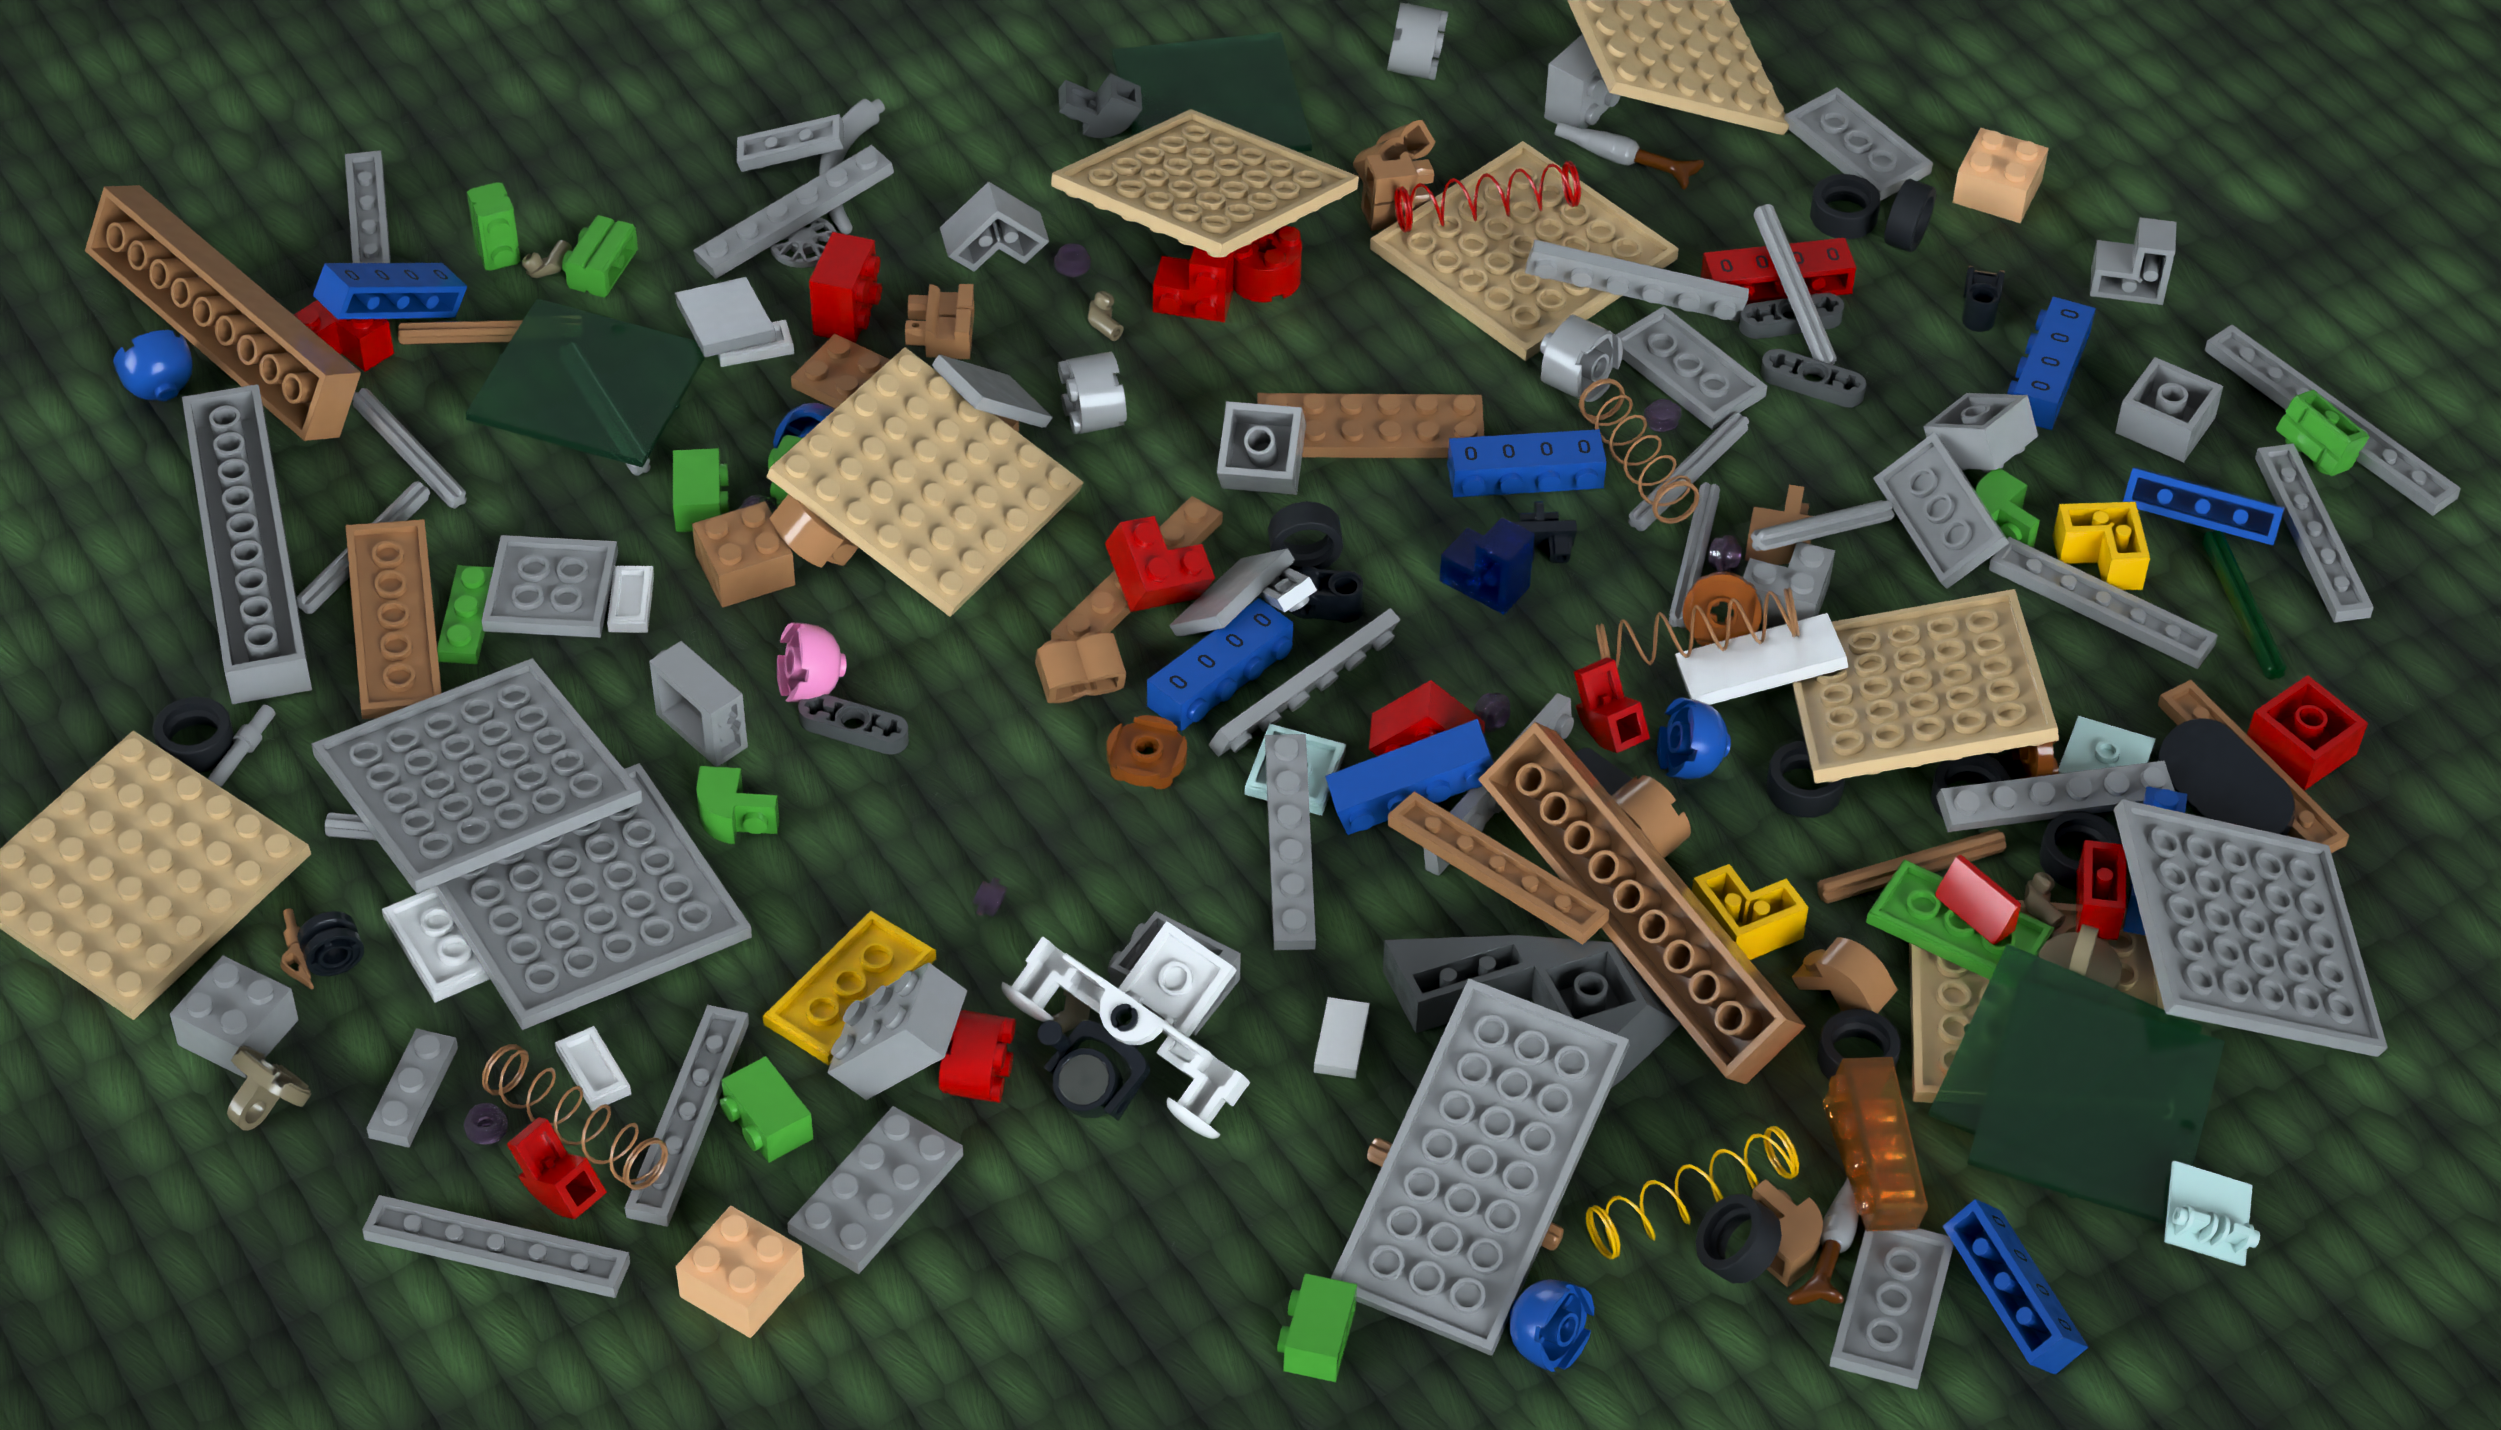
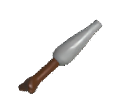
M1560 122L1555 130V136L1576 143L1582 148L1614 163L1629 166L1637 162L1670 173L1676 178L1683 190L1689 185V177L1696 174L1704 166L1703 160L1676 161L1642 150L1635 140L1606 131L1582 129Z
M1854 1166L1849 1170L1846 1182L1823 1219L1820 1240L1823 1248L1814 1274L1804 1285L1787 1297V1301L1790 1304H1807L1818 1299H1823L1833 1304H1839L1844 1301L1842 1294L1830 1283V1279L1839 1253L1845 1252L1850 1248L1856 1234L1862 1186L1866 1177V1172L1863 1168Z

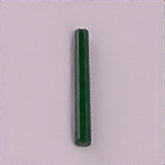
M2217 530L2206 532L2202 544L2265 677L2269 680L2282 678L2285 675L2284 671L2287 666L2223 532Z

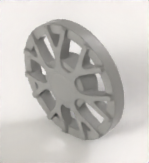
M819 217L809 223L811 224L809 228L803 227L784 238L788 239V242L772 245L770 247L771 253L779 262L790 267L807 268L816 266L822 255L820 252H823L825 246L819 245L818 241L828 242L832 232H836V229L830 222ZM821 228L826 230L822 233H816V231ZM790 249L795 253L792 258L785 255ZM813 252L816 253L815 257L806 258L805 256Z

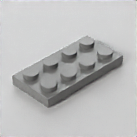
M1837 87L1785 114L1784 120L1789 124L1788 130L1843 174L1856 175L1867 179L1877 188L1880 194V201L1898 192L1906 180L1918 181L1932 172V161Z
M1665 306L1616 334L1620 337L1623 344L1622 359L1712 430L1725 422L1733 413H1740L1766 397V384Z
M1935 432L1873 478L1886 499L1893 503V510L1940 583L1946 589L2010 543L1941 438Z
M892 1106L787 1223L788 1233L855 1273L860 1274L963 1157V1145Z
M1869 1215L1831 1355L1830 1367L1918 1389L1954 1244L1949 1236Z

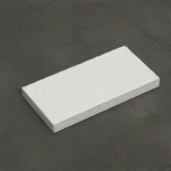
M1828 613L1799 620V637H1792L1787 624L1766 629L1765 639L1762 644H1758L1750 633L1729 639V644L1725 651L1720 650L1713 643L1692 649L1691 655L1688 658L1683 657L1680 652L1675 654L1677 666L1690 699L1698 700L1708 705L1848 668L1847 656ZM1762 631L1754 632L1757 638L1761 640ZM1725 640L1719 642L1722 647L1725 645Z

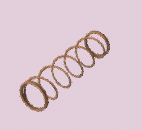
M1607 378L1593 382L1584 390L1580 397L1579 408L1582 415L1590 423L1595 424V430L1599 429V426H1610L1620 422L1613 430L1610 441L1601 435L1602 441L1609 444L1612 457L1618 463L1624 464L1626 476L1633 483L1638 484L1641 497L1648 504L1653 505V513L1660 522L1672 524L1686 519L1694 512L1699 503L1700 495L1698 489L1687 476L1679 475L1670 478L1660 487L1654 501H1650L1644 495L1642 486L1659 484L1672 475L1677 465L1676 459L1671 455L1656 457L1643 469L1639 481L1635 480L1629 474L1627 466L1641 465L1653 459L1661 449V439L1657 435L1641 437L1646 430L1647 420L1642 415L1627 417L1631 412L1633 402L1629 396L1625 395L1622 385L1617 380ZM1602 384L1616 385L1620 391L1619 396L1607 401L1599 410L1597 416L1586 413L1584 408L1585 398L1589 392ZM1624 398L1629 401V409L1623 417L1614 422L1599 423V420H1604L1614 415L1623 404ZM1619 399L1615 407L1601 415L1603 409L1610 402ZM1632 418H1640L1643 421L1644 427L1637 437L1623 443L1613 442L1616 431L1624 422ZM1647 438H1655L1658 441L1657 451L1650 458L1637 463L1627 462L1631 450L1640 441ZM1634 442L1627 451L1624 461L1615 454L1613 446H1623ZM1662 458L1672 460V470L1666 477L1653 483H1642L1643 476L1651 464ZM1678 478H1679V479H1685V480H1686V481H1684V480H1683V481H1675V482H1673V483H1671V484H1668V483H1670L1671 481H1673V480H1675V479H1678ZM1678 486L1688 487L1686 492L1677 500L1669 503H1659L1667 491ZM1690 488L1694 491V501L1684 514L1669 519L1658 514V506L1675 504L1689 493Z
M1790 587L1783 590L1788 617L1775 593L1768 591L1764 602L1761 640L1755 635L1741 604L1737 599L1732 598L1728 605L1724 647L1718 642L1702 608L1695 605L1691 614L1687 654L1684 653L1666 616L1658 612L1654 624L1651 661H1648L1629 623L1622 619L1618 628L1616 666L1618 668L1620 660L1623 623L1626 625L1644 662L1648 665L1653 664L1656 657L1660 616L1664 620L1678 651L1683 657L1688 658L1693 647L1696 609L1702 615L1717 647L1725 651L1729 644L1733 602L1736 603L1754 640L1758 644H1762L1766 635L1770 595L1776 601L1792 633V637H1799L1800 631L1792 590ZM1597 624L1596 633L1601 659L1611 658L1604 624Z
M508 1044L499 1048L487 1061L482 1074V1085L484 1090L491 1095H500L503 1102L511 1108L523 1109L527 1107V1114L533 1122L536 1119L530 1111V1106L541 1101L549 1093L554 1085L556 1073L553 1068L541 1071L535 1077L528 1090L526 1104H512L506 1099L504 1094L512 1090L523 1077L529 1061V1055L526 1050L517 1044ZM518 1050L510 1056L502 1069L499 1090L490 1089L488 1076L494 1063L505 1052ZM520 1054L521 1064L517 1074L511 1082L502 1087L503 1076L509 1063ZM550 1071L553 1076L551 1084L538 1099L529 1103L535 1083L544 1073ZM575 1086L565 1092L555 1110L554 1122L550 1123L551 1126H554V1131L561 1142L572 1146L582 1144V1151L589 1161L594 1164L610 1163V1170L614 1177L620 1182L625 1183L632 1190H642L659 1178L668 1158L666 1143L659 1138H649L639 1143L632 1150L623 1168V1178L614 1169L613 1161L627 1153L637 1139L639 1129L636 1123L626 1125L615 1137L609 1160H596L588 1154L585 1143L595 1138L609 1121L611 1109L607 1104L597 1107L588 1117L583 1128L581 1141L572 1142L564 1139L559 1133L557 1125L567 1120L577 1110L583 1098V1088ZM573 1090L580 1091L579 1100L573 1110L557 1121L559 1109L568 1094ZM600 1109H607L608 1114L602 1126L592 1136L585 1139L586 1130L591 1119ZM629 1127H634L635 1134L628 1147L613 1158L618 1139ZM651 1144H659L662 1154L658 1163L640 1178L629 1179L631 1166L638 1154ZM651 1175L647 1180L640 1184H631L637 1181H641L644 1178Z

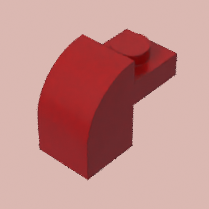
M1606 657L1574 671L1582 702L1575 705L1584 728L1600 747L1614 753H1619L1650 739L1641 702L1624 696L1614 659Z
M538 1117L507 1143L508 1148L523 1171L518 1176L533 1197L553 1213L576 1219L607 1193L588 1159L568 1154L548 1119Z

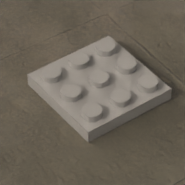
M501 535L482 617L483 631L601 638L614 566H616L618 556L617 541Z

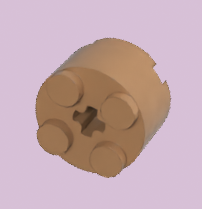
M1643 775L1637 779L1636 776L1611 795L1663 858H1666L1690 837L1691 828L1685 812L1683 811L1678 816L1671 805L1676 799L1661 783L1652 777Z

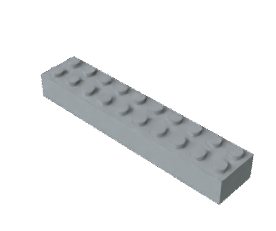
M259 384L182 397L223 666L231 703L237 704L312 690Z

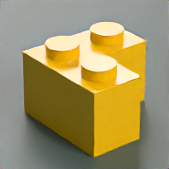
M2136 502L2059 504L2052 535L2058 560L2066 564L2097 563L2102 581L2121 590H2143L2150 555Z
M1727 864L1693 879L1692 892L1749 960L1803 939L1809 907L1787 878L1750 892L1732 866Z

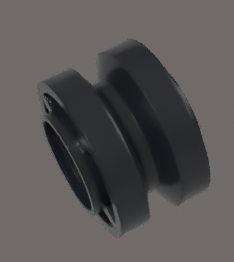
M331 911L316 915L303 924L297 935L307 968L319 976H335L347 972L356 966L364 955V945L358 934L354 919L344 912Z

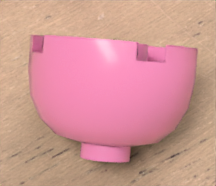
M791 622L785 627L780 639V643H787L785 655H777V682L781 696H788L785 700L787 702L799 703L801 699H811L824 694H830L835 688L839 677H843L846 671V656L844 653H840V647L834 636L819 626L807 623Z

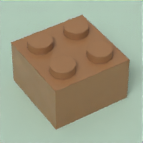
M766 501L692 523L695 555L722 608L795 585L793 553L771 522L770 516L772 513Z

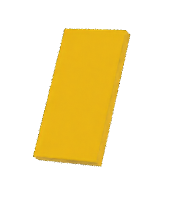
M870 911L763 1015V1023L766 1027L829 1066L833 1058L831 1049L835 1041L841 1036L845 1025L843 1016L847 1008L854 1001H861L872 995L880 986H888L895 982L905 972L914 971L928 962L932 964L936 960V950L873 911Z

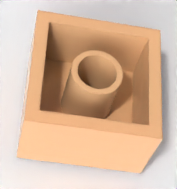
M1980 128L1958 170L1952 203L2021 223L2042 182L2049 148L2004 135L1997 131Z
M731 1205L676 1265L680 1297L749 1338H752L805 1277L802 1246Z

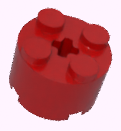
M1285 225L1275 230V232L1253 241L1250 245L1235 250L1233 278L1235 292L1245 299L1262 303L1272 302V297L1282 294L1283 299L1291 296L1298 289L1301 282L1302 242L1300 231L1295 227Z
M961 1010L945 1058L941 1059L939 1072L940 1091L949 1095L1000 1103L1005 1079L1001 1078V1076L1009 1077L1013 1064L1014 1054L1007 1051V1043L1011 1044L1013 1041L1016 1019Z

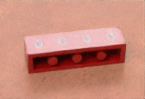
M1846 238L1789 243L1810 295L1820 293H1832L1835 295L1852 294L1856 265ZM1766 246L1703 253L1700 278L1749 288L1746 305L1788 298Z

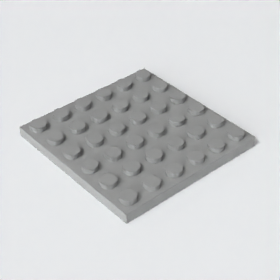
M533 658L311 743L314 757L416 893L473 872L643 802L642 792L638 785Z
M640 763L624 770L641 789L642 803L433 887L522 1030L752 938L751 925Z
M2124 799L2114 808V813L2166 1014L2379 1057L2388 1048L2329 845Z

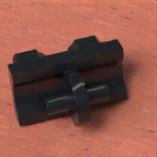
M1536 501L1534 502L1533 513H1520L1519 522H1507L1504 548H1510L1514 564L1534 562V547H1548L1549 561L1552 563H1567L1570 560L1572 546L1574 545L1577 533L1576 520L1559 521L1558 512H1544L1543 502Z

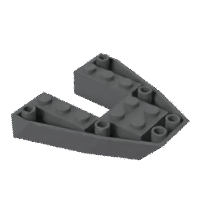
M1523 935L1385 940L1383 973L1415 1033L1448 1024L1469 978L1522 999L1532 997L1535 1004L1629 1039L1630 1046L1612 1084L1613 1087L1622 1081L1681 1025L1612 942L1587 940L1582 945L1574 939Z

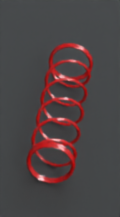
M1572 161L1564 162L1562 170L1553 163L1548 164L1541 176L1538 194L1536 186L1528 173L1521 168L1516 169L1509 179L1506 198L1496 179L1488 173L1483 174L1476 185L1474 206L1464 185L1459 180L1452 178L1445 185L1441 201V211L1433 193L1426 185L1422 183L1417 184L1410 197L1407 189L1404 186H1399L1395 191V210L1398 224L1404 233L1412 230L1414 194L1418 187H1423L1432 198L1440 224L1443 227L1445 197L1451 182L1458 183L1462 188L1470 205L1473 220L1476 222L1478 191L1484 177L1491 178L1495 183L1503 200L1506 215L1509 217L1510 189L1514 175L1517 172L1524 173L1534 190L1539 211L1542 212L1543 182L1545 174L1550 167H1555L1562 175L1563 192L1569 206L1577 207L1581 199L1578 171ZM1569 169L1573 180L1574 196L1569 184ZM1402 198H1403L1404 208H1405L1406 223H1405V219H1404V215H1403V209H1402Z

